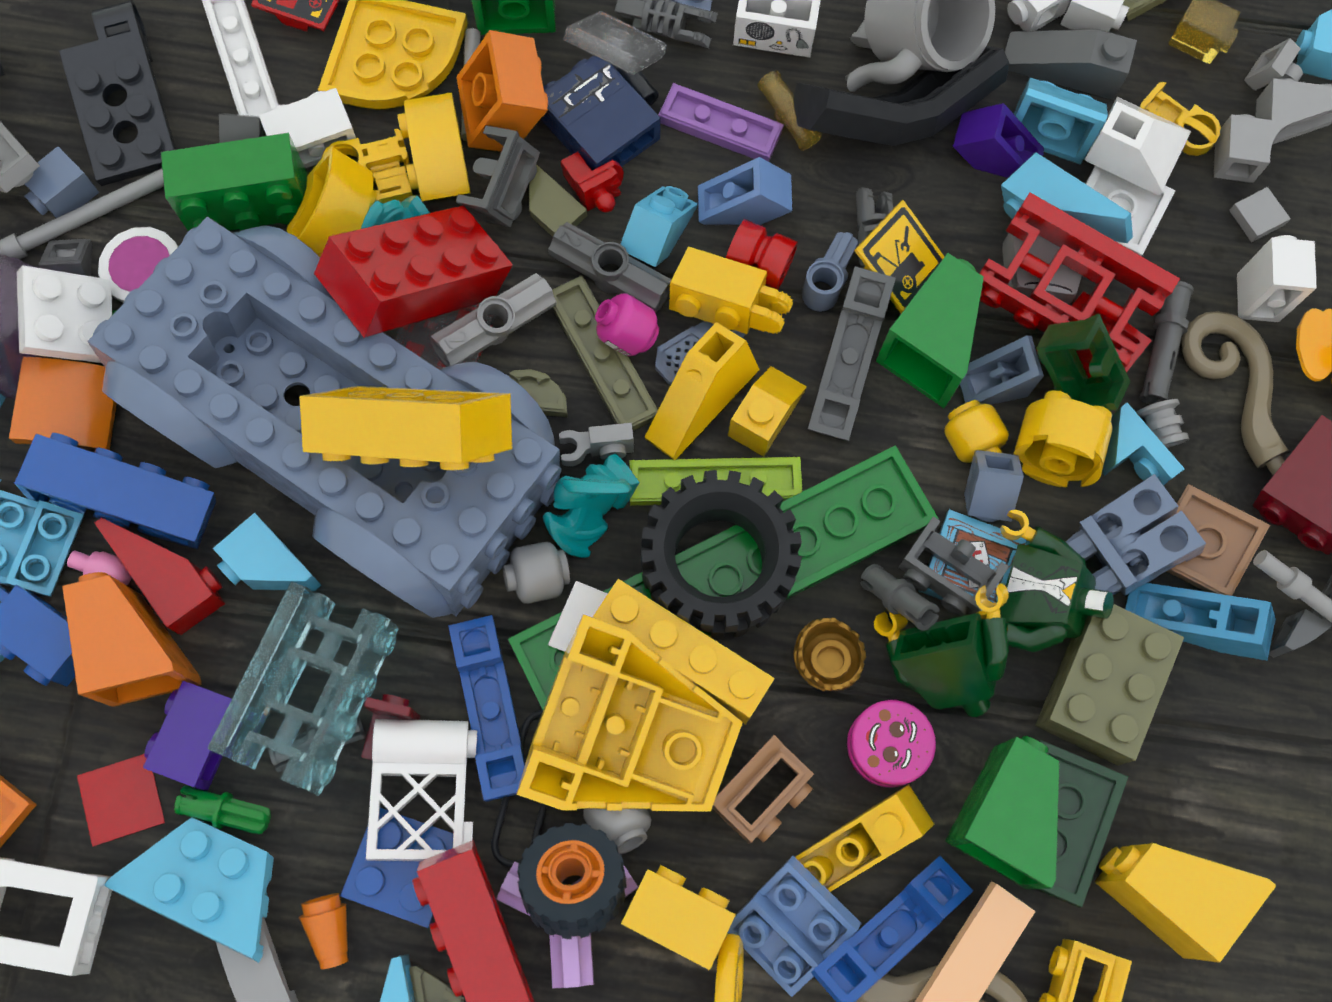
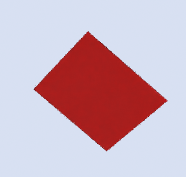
M144 754L77 775L92 847L165 823L154 773L143 768L147 759Z

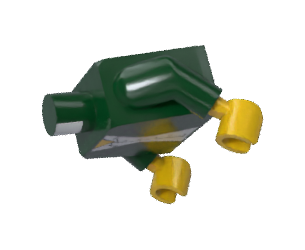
M1010 510L1007 516L1017 520L1021 525V530L1012 531L1002 525L1000 528L1001 534L1008 540H1017L1022 537L1026 540V545L1018 544L1006 583L1009 593L1008 600L1000 607V618H1006L1008 646L1030 652H1038L1062 643L1065 638L1079 637L1083 632L1087 616L1109 618L1113 609V594L1110 591L1095 589L1096 578L1086 568L1085 559L1063 539L1039 526L1029 527L1028 517L1022 511ZM981 610L977 612L980 614L982 620L986 619L985 611Z
M1002 583L997 585V603L987 599L985 585L977 591L975 596L976 604L981 610L986 612V619L983 620L979 613L936 622L927 630H920L917 627L902 630L908 623V619L904 616L889 612L893 622L892 625L886 612L878 614L874 620V628L880 635L888 636L889 642L885 645L897 681L920 694L932 708L944 709L961 705L970 717H978L986 713L991 705L989 699L994 696L996 681L1004 675L1009 653L1006 618H1000V607L1008 600L1009 593L1007 587Z

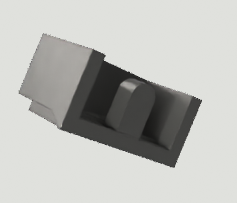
M486 125L483 133L490 139H495L504 147L498 161L478 158L473 164L475 173L482 178L490 179L483 199L458 194L455 202L461 206L464 205L468 211L485 222L511 228L513 221L522 211L521 201L528 183L534 179L537 173L536 163L540 152L521 138L517 131Z
M933 516L898 568L905 572L903 578L912 583L915 589L925 592L929 588L943 597L941 601L942 606L954 615L961 617L966 613L968 615L977 613L981 610L975 601L977 591L985 585L986 596L989 599L1009 566L1001 562L994 570L972 556L976 547L969 541L961 539L955 545L935 532L941 521ZM922 551H927L978 585L979 587L974 595L971 596L917 560Z

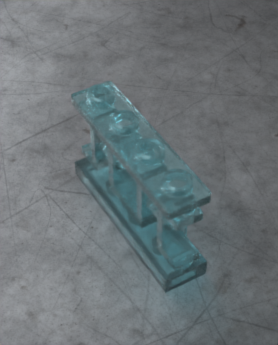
M291 582L207 749L254 770L265 748L286 756L290 760L281 780L319 796L324 786L328 785L335 775L336 761L345 742L351 739L356 730L357 716L366 697H370L374 692L380 667L385 657L389 656L395 647L398 627L385 615L377 612L372 613L366 609H362L353 629L329 621L328 619L335 603L321 593H313L306 586ZM311 628L325 633L316 654L301 649ZM342 640L358 645L348 667L333 661ZM306 665L331 674L312 713L287 704ZM271 710L285 716L274 740L260 735ZM302 723L318 728L307 753L291 747Z

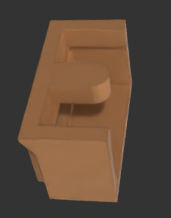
M773 735L716 796L712 809L748 844L756 837L764 843L781 825L782 822L776 815L785 805L789 803L795 809L813 790L807 782L814 773ZM781 759L797 776L751 825L734 808Z

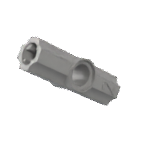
M535 273L502 294L484 299L477 309L430 336V342L436 355L444 365L450 366L465 362L491 345L502 343L510 333L556 305L557 302L553 291L545 278ZM488 314L497 315L502 319L504 326L492 328L485 323L483 317Z

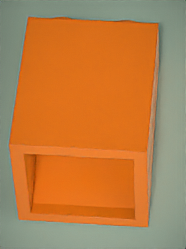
M104 572L88 573L78 578L79 582L62 586L78 695L115 707L171 693L175 689L180 688L182 681L197 686L202 685L198 672L140 593Z

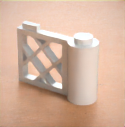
M375 720L366 848L367 861H422L447 851L432 850L420 837L440 818L454 831L453 848L472 841L473 822H464L467 758H475L477 730H469V721ZM382 776H403L414 789L392 807L381 795ZM411 776L427 777L418 784ZM436 777H456V794L441 808L423 790ZM419 794L436 813L415 831L398 812ZM380 804H382L389 812L379 820ZM453 805H455L454 822L446 814ZM393 817L411 835L397 849H377L378 832ZM417 841L424 850L407 849Z

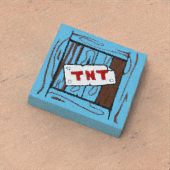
M950 509L945 515L939 532L941 536L955 545L961 539L972 543L976 547L972 556L993 570L1001 562L1008 565L1009 568L998 585L1002 583L1006 586L1018 544L1026 545V540L1022 537L1017 540H1008L1002 536L1000 528ZM931 555L928 563L929 568L971 596L974 595L979 587L978 585ZM929 588L922 592L938 599H943V597ZM996 588L988 599L993 603L998 602Z

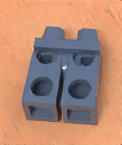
M1155 474L1100 509L1094 515H1090L1079 522V531L1066 541L1085 561L1095 555L1102 564L1103 568L1092 574L1096 578L1095 589L1110 591L1113 595L1121 591L1124 596L1184 561L1187 562L1202 554L1206 542L1183 511L1177 513V503Z

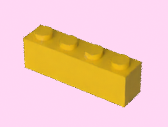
M619 579L593 615V618L628 630L672 665L674 670L692 681L744 724H747L775 679Z

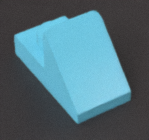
M1128 403L1120 407L1112 416V434L1103 466L1104 476L1128 458L1134 464L1135 472L1143 481L1155 474L1160 482L1165 485L1184 470V467Z

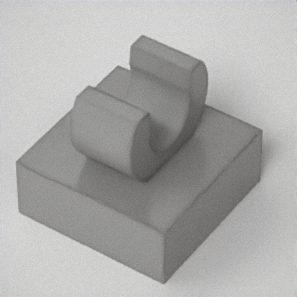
M1289 38L1266 50L1260 55L1244 81L1254 91L1269 84L1273 78H1290L1299 81L1303 75V70L1299 65L1293 63V60L1301 48Z

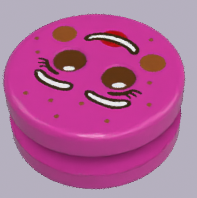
M885 700L868 707L854 720L847 737L848 756L854 769L868 782L886 788L900 787L921 777L930 767L936 750L935 734L927 717L915 706L899 700Z

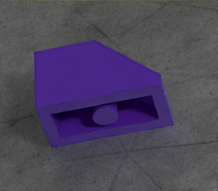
M1004 103L964 112L961 116L953 145L957 152L974 169L1009 178L1035 153L1043 156L1044 147Z

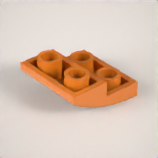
M23 357L9 439L16 444H31L35 434L50 438L52 433H59L78 441V448L95 452L97 447L110 450L117 403L102 392L105 367L61 359Z

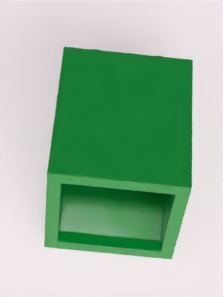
M947 253L889 329L876 359L878 364L942 408L947 406L968 371L984 276L979 274L968 261L957 259Z
M1023 736L1022 739L1015 737L993 747L945 842L1025 889H1052L1056 881L1059 761L1047 754L1049 751L1047 746L1028 736Z

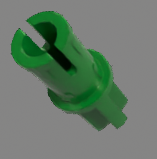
M185 785L181 788L180 792L186 795V798L179 795L176 798L174 810L177 815H185L212 822V826L216 829H222L224 826L259 835L267 830L270 823L271 810L268 807L233 799V794L230 792H224L222 795Z

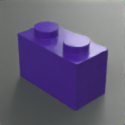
M182 681L180 688L175 689L166 702L164 712L167 716L160 731L154 733L147 743L144 754L147 759L143 768L194 788L208 791L246 705L229 697Z

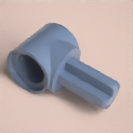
M838 232L824 258H817L809 267L802 289V298L810 309L827 311L837 303L840 292L849 276L846 267L858 246V240L853 237V234ZM825 282L832 289L820 290L813 283Z

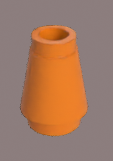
M339 893L328 894L303 902L301 904L303 915L299 916V919L314 954L319 961L320 969H329L348 962L346 903H341Z

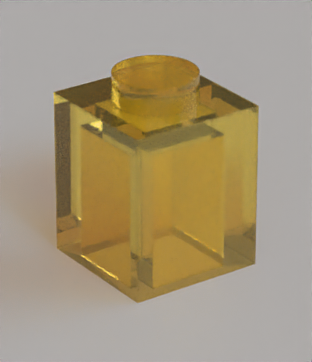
M1192 0L1168 45L1205 63L1211 64L1219 50L1227 53L1239 31L1234 29L1233 26L1241 12L1216 0Z

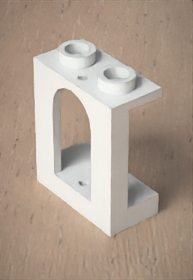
M0 857V908L7 887L73 898L60 947L0 936V963L68 976L90 974L112 893L110 889L104 886L110 876L79 873Z

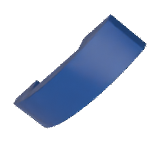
M490 615L448 625L456 666L460 672L471 730H477L475 760L484 802L517 794L525 767V758L493 616Z
M939 856L850 939H846L816 966L811 974L836 1002H856L954 911L973 890Z

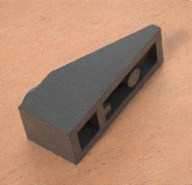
M1099 29L1010 32L1004 52L1009 60L1008 71L1113 100L1129 74L1137 40Z

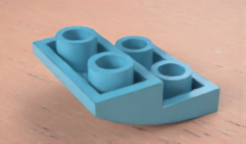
M0 490V584L13 588L17 584L32 593L52 597L84 514L41 500L36 502Z

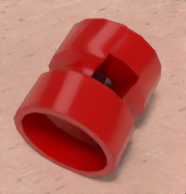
M744 219L733 237L726 258L767 271L765 286L779 290L795 256L798 242L779 233L771 237L767 236L765 227Z

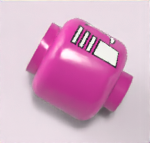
M627 293L619 294L612 299L603 301L596 311V332L599 340L625 356H634L638 353L646 352L653 346L658 337L659 327L655 311Z

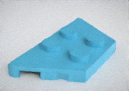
M193 817L111 876L104 884L111 891L258 963L263 956L264 947L259 943L262 917H267L269 897L267 895V886L272 878L274 857L258 847Z

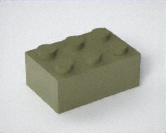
M1113 604L1111 615L1107 619L1087 616L1082 634L1077 638H1071L1035 726L1117 766L1136 761L1184 637Z

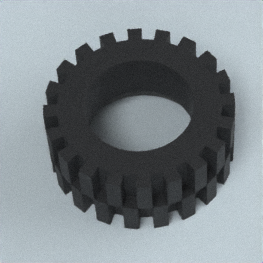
M717 470L704 471V478L701 482L696 483L693 475H690L681 480V487L677 492L672 487L667 489L662 494L661 505L658 507L654 504L650 510L648 525L643 527L641 537L642 578L645 589L649 588L651 592V600L696 629L711 632L710 637L712 639H723L724 633L734 632V637L747 634L750 627L755 625L758 629L766 624L773 613L776 614L783 606L795 583L802 556L798 555L802 544L800 531H793L796 518L791 509L784 513L781 510L780 506L783 498L775 490L769 496H766L762 493L764 482L753 477L750 485L740 483L741 472L729 470L727 480H717ZM719 520L734 523L746 530L757 543L761 553L762 569L757 580L743 592L727 597L709 596L690 586L682 577L677 567L675 551L682 537L693 527L707 521Z

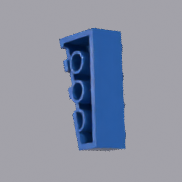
M52 433L50 438L35 434L14 483L28 499L39 502V500L47 502L48 498H50L49 502L81 514H85L86 509L95 511L93 516L98 519L104 518L124 528H129L130 523L139 525L137 530L143 534L198 549L216 503L215 494L208 491L210 486L207 483L191 477H184L182 482L166 477L164 469L145 462H140L139 467L121 462L123 459L121 455L104 448L97 447L95 452L78 448V441L59 433Z

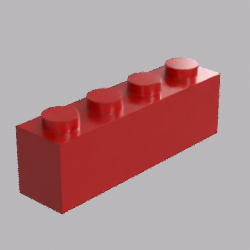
M474 840L420 861L417 869L418 877L412 880L414 890L421 906L429 904L436 922L430 924V931L438 951L447 950L453 966L447 969V975L454 995L456 997L464 995L466 1002H535Z

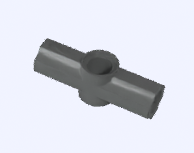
M568 222L560 225L553 235L551 245L548 248L549 256L591 278L596 287L601 291L618 294L627 293L652 308L655 313L661 310L667 301L672 279L630 257L627 250L621 244L603 242ZM607 264H615L620 267L614 272H607L601 269Z

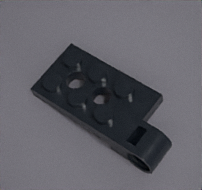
M132 0L92 10V18L99 40L59 50L95 179L101 186L162 169L161 152L176 150L151 65L153 59L147 42L144 24ZM118 90L127 92V98L123 104L115 107L108 105V98L113 92ZM124 128H137L138 134L134 141L127 144L118 141L119 133Z

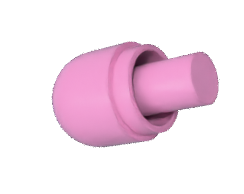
M74 550L67 561L68 567L83 572V575L104 572L125 585H128L132 578L117 556L104 551H94L89 556Z

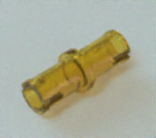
M772 71L759 81L757 87L775 110L774 117L777 122L786 126L801 151L815 145L821 139L822 134L821 132L797 126L793 101L794 95L782 79L779 71Z

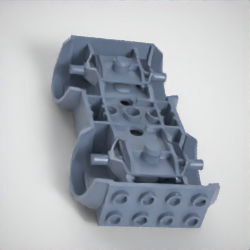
M206 217L198 227L192 228L187 232L183 242L168 258L162 259L156 265L153 274L139 288L132 290L126 296L123 305L108 320L101 322L96 327L93 336L87 341L105 367L102 392L149 426L212 467L219 468L238 462L315 515L312 535L315 540L364 575L432 618L450 614L457 616L463 607L471 608L483 591L481 584L489 573L496 574L505 565L510 555L508 549L516 538L523 540L531 531L536 522L534 515L543 504L549 506L554 501V487L560 479L562 468H560V449L555 446L554 435L549 421L538 403L508 375L491 366L477 362H463L439 370L383 332L364 338L314 275L320 257L296 236L280 228L266 225L231 233L209 217ZM295 385L307 387L310 394L354 386L510 393L512 449L494 454V461L469 462V468L463 470L440 469V462L429 461V465L422 467L400 466V459L389 458L387 463L363 464L361 463L360 456L352 455L349 460L324 461L322 453L303 452L300 406L288 404L285 401V393L290 387Z

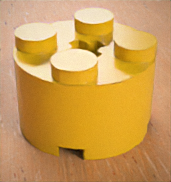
M1048 391L1045 393L1044 399L1037 400L1027 407L1013 455L1019 456V460L1023 463L1022 471L1027 476L1042 483L1057 487H1067L1069 481L1082 480L1080 487L1092 485L1100 479L1112 434V413L1102 406H1091L1077 400H1072L1064 392Z

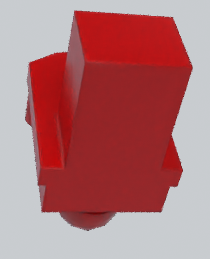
M579 152L560 161L563 176L587 211L597 207L601 212L608 213L614 209V197L621 195L618 187L622 184L624 171L618 162L611 160L591 171Z

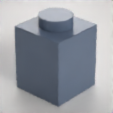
M58 146L37 162L40 167L34 171L31 179L24 184L30 190L24 197L42 216L49 211L55 218L85 205L99 193L86 174Z
M975 450L964 492L968 516H974L986 522H994L996 520L1012 522V519L1007 514L1010 510H1015L1024 478L1018 455Z

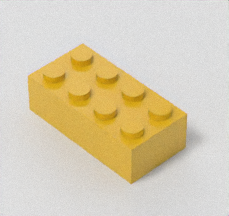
M354 386L300 396L303 452L322 453L324 461L349 460L352 455L360 456L361 463L382 464L389 462V458L400 459V466L422 467L429 465V461L440 462V469L463 470L469 468V462L494 461V454L512 449L510 393Z

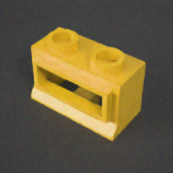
M1063 939L1061 947L1056 946L1051 955L1049 973L1053 974L1049 992H1044L1039 1002H1073L1085 958L1104 964L1098 990L1092 1002H1121L1132 961L1075 940Z

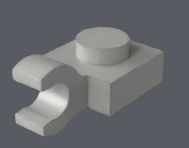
M632 423L589 427L587 432L566 430L559 433L560 444L573 443L577 446L574 453L561 455L562 465L564 466L580 464L589 453H591L592 457L600 456L601 459L605 460L613 454L623 458L626 456V453L634 452Z

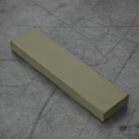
M581 275L552 289L557 302L552 310L615 424L632 423V429L635 431L651 423L658 409L629 357L599 340L597 336L595 315L599 304L584 277Z

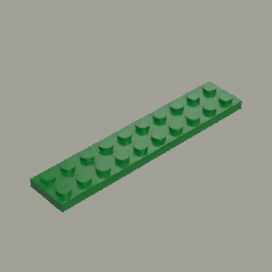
M896 445L782 502L780 508L783 513L789 509L792 510L796 518L793 531H800L802 541L798 551V555L802 556L800 569L786 599L925 529L933 516L939 519ZM738 525L675 555L677 567L685 581L697 591L715 597H727L743 592L757 580L762 569L761 553L757 543L746 530ZM642 572L623 581L651 599L649 588L645 589ZM609 588V589H607V590H605V591H603V592H605V593L608 594L609 591L611 590V588ZM562 612L508 638L542 710H544L565 653L548 645ZM701 631L707 636H711V632Z

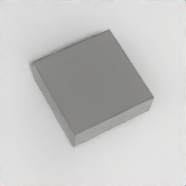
M1268 187L1235 203L1229 210L1251 242L1285 226L1290 220V217Z

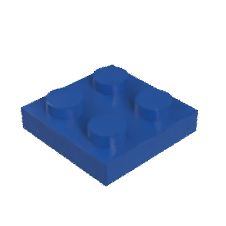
M380 808V818H379V820H380L383 816H385L389 811L386 810V809ZM401 815L415 831L424 824ZM393 817L379 830L377 849H397L411 835ZM367 826L341 897L430 928V924L434 919L429 904L421 906L412 881L418 877L417 869L420 861H367ZM431 826L420 836L432 850H450L453 848V833ZM415 841L407 850L424 849Z

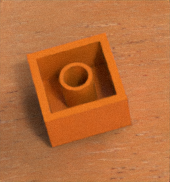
M489 30L457 75V83L468 147L502 152L504 146L483 133L485 126L514 130L524 139L540 118L545 115L548 108V96L543 88L541 60L537 56L534 38Z

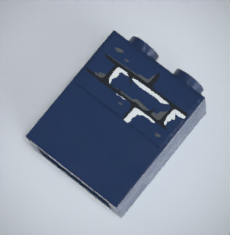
M600 51L589 59L579 61L572 68L571 72L558 81H551L543 87L544 92L548 96V108L545 115L540 119L571 154L579 152L591 171L611 160L618 162L622 167L660 140L661 118Z

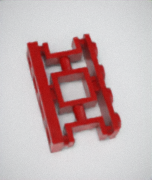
M1029 192L1006 229V232L1024 242L1008 268L1001 266L991 259L987 260L979 273L984 276L980 301L993 308L1000 306L1014 314V320L1023 327L1031 330L1037 328L1044 333L1048 325L1085 320L1095 311L1114 322L1108 334L1124 368H1126L1132 359V354L1135 353L1139 345L1120 335L1136 307L1151 316L1161 310L1166 297L1173 292L1180 278ZM1038 235L1060 247L1050 264L1028 252ZM1061 263L1097 284L1081 311L1045 291ZM1018 268L1040 279L1030 297L1008 285ZM1112 279L1134 290L1123 307L1103 296ZM1090 349L1076 350L1087 357V361L1090 364L1093 357Z

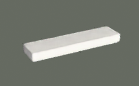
M202 0L238 114L259 116L278 106L279 103L245 0Z

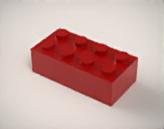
M463 205L329 236L314 275L365 338L476 305L486 298L496 296L513 264Z

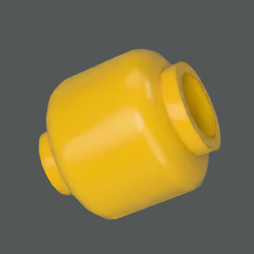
M973 400L959 406L948 415L950 421L946 424L944 432L960 461L971 463L975 450L1002 453L1000 448L1008 441L1009 433L992 405L980 404L978 400Z

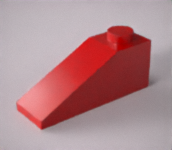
M104 518L94 522L162 622L170 630L182 635L225 604L217 592L223 586L207 566L200 569L188 559Z

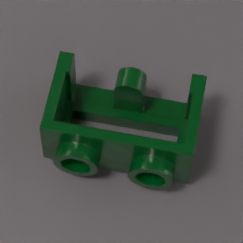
M1100 314L1085 320L1048 325L1036 349L1040 362L1045 365L1054 383L1055 391L1064 392L1072 400H1077L1091 406H1102L1109 411L1117 410L1130 384V379ZM1090 349L1093 355L1089 364L1091 378L1088 377L1076 350Z

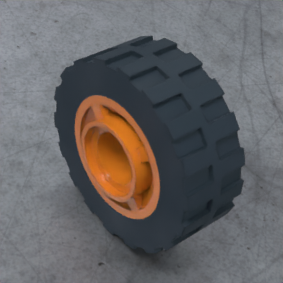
M566 823L562 827L556 828L554 826L549 828L545 834L538 835L532 840V845L526 848L522 854V863L518 865L517 874L519 881L517 883L527 914H530L532 922L537 927L541 926L544 928L545 933L549 935H560L562 939H571L576 936L584 938L590 936V933L596 930L598 932L601 931L611 919H615L619 913L620 905L624 903L626 897L624 888H627L622 855H619L618 846L613 839L610 841L605 832L600 829L598 831L592 829L591 825L582 823L581 826ZM578 875L583 877L575 885L562 884L564 879L569 876Z

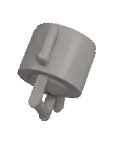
M867 0L865 19L850 39L859 47L871 48L881 62L863 65L845 77L848 90L855 92L871 82L898 84L906 81L917 70L952 72L963 69L969 63L978 59L990 40L995 21V0Z

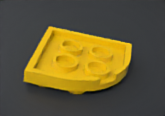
M349 0L318 91H328L336 88L342 103L369 109L400 107L404 105V100L421 98L428 95L445 80L456 62L468 25L467 14L406 0Z

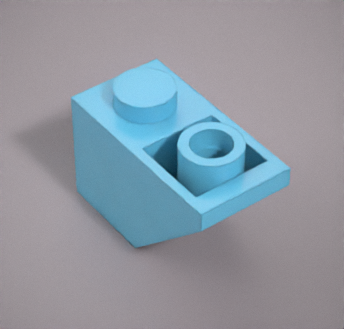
M662 186L635 204L621 245L627 250L628 254L656 267L670 255L693 216L698 203L688 199V194L679 188Z

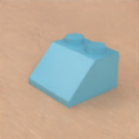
M1031 77L1014 112V115L1044 147V152L1077 164L1082 163L1108 117L1107 104L1096 101L1088 95L1076 94L1056 87L1051 82L1039 81Z

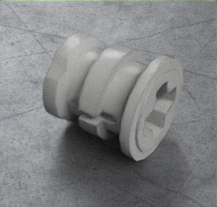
M1178 399L1160 401L1136 412L1140 418H1145L1146 425L1166 448L1189 440L1188 433L1182 432L1180 427L1184 424L1182 415H1176L1174 409L1180 404Z

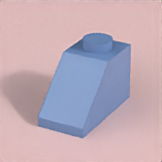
M761 157L698 185L699 222L704 225H740L744 219L761 225L792 212L791 174Z

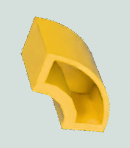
M452 92L404 100L405 113L398 114V122L402 138H409L414 164L406 165L411 190L419 188L421 201L470 193Z
M331 146L308 174L303 201L296 215L286 228L287 232L296 236L321 257L329 236L361 229L364 218L377 197V192L373 190V172Z

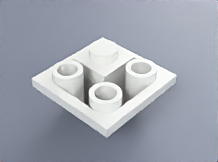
M1117 97L1085 161L1159 196L1191 131Z

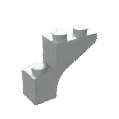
M1273 78L1256 100V118L1248 114H1231L1221 127L1220 136L1215 143L1213 177L1253 183L1270 164L1271 147L1273 144L1331 125L1332 84L1319 85L1298 82L1290 78Z

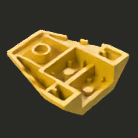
M583 614L564 653L538 723L517 795L560 810L606 809L607 811H622V809H651V811H711L743 722L692 681L674 670L672 665L628 630Z

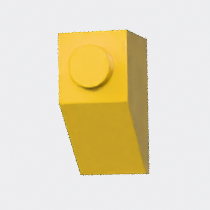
M770 366L752 385L731 418L728 436L764 457L803 396L807 386Z

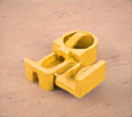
M1165 82L1158 83L1144 99L1140 107L1183 128L1185 125H1188L1199 131L1206 137L1209 143L1194 145L1187 140L1182 152L1192 156L1207 153L1212 149L1220 136L1221 127L1218 119L1196 104L1190 111L1163 92L1166 85Z
M394 129L396 136L366 144H360L359 138L336 141L330 144L322 155L323 157L332 146L345 155L357 157L359 164L373 172V181H376L378 190H375L377 192L376 201L386 203L396 199L401 203L407 197L413 196L406 173V165L410 164L399 129Z

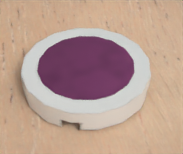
M135 227L121 232L106 244L99 257V277L111 280V295L124 303L126 296L132 290L139 288L153 274L156 265L162 259L168 258L177 249L178 245L165 232L151 227Z

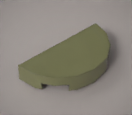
M532 369L514 370L509 373V377L529 393L546 416L568 418L566 397L560 387L550 379V376Z

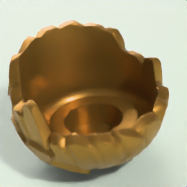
M821 618L811 621L800 631L795 643L793 657L800 675L809 685L822 691H839L852 686L861 677L860 674L863 671L864 660L866 659L864 643L859 640L860 635L856 631L851 630L845 623L839 622L836 618Z

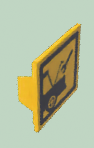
M901 200L854 250L865 264L864 269L896 278L890 300L900 313L904 311L944 258V255L904 200Z

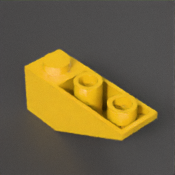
M717 322L687 352L645 435L646 441L673 460H676L759 371V367L745 339Z
M908 784L798 854L795 858L831 892L922 837L934 825V822Z

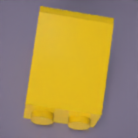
M1154 843L1123 846L1120 849L1114 847L1100 862L1099 868L1102 870V873L1095 881L1097 885L1182 958L1221 962L1276 887L1267 878Z

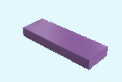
M673 83L658 114L663 125L753 159L761 157L768 162L771 159L784 126L782 123Z

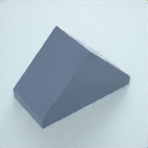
M1027 335L970 362L967 374L960 383L965 403L978 400L980 404L986 403L991 405L1028 397L1044 376L1032 336Z

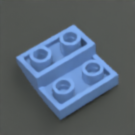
M792 856L735 915L728 933L739 935L743 941V948L793 997L814 977L811 974L812 970L846 939L848 940L859 929L861 922Z

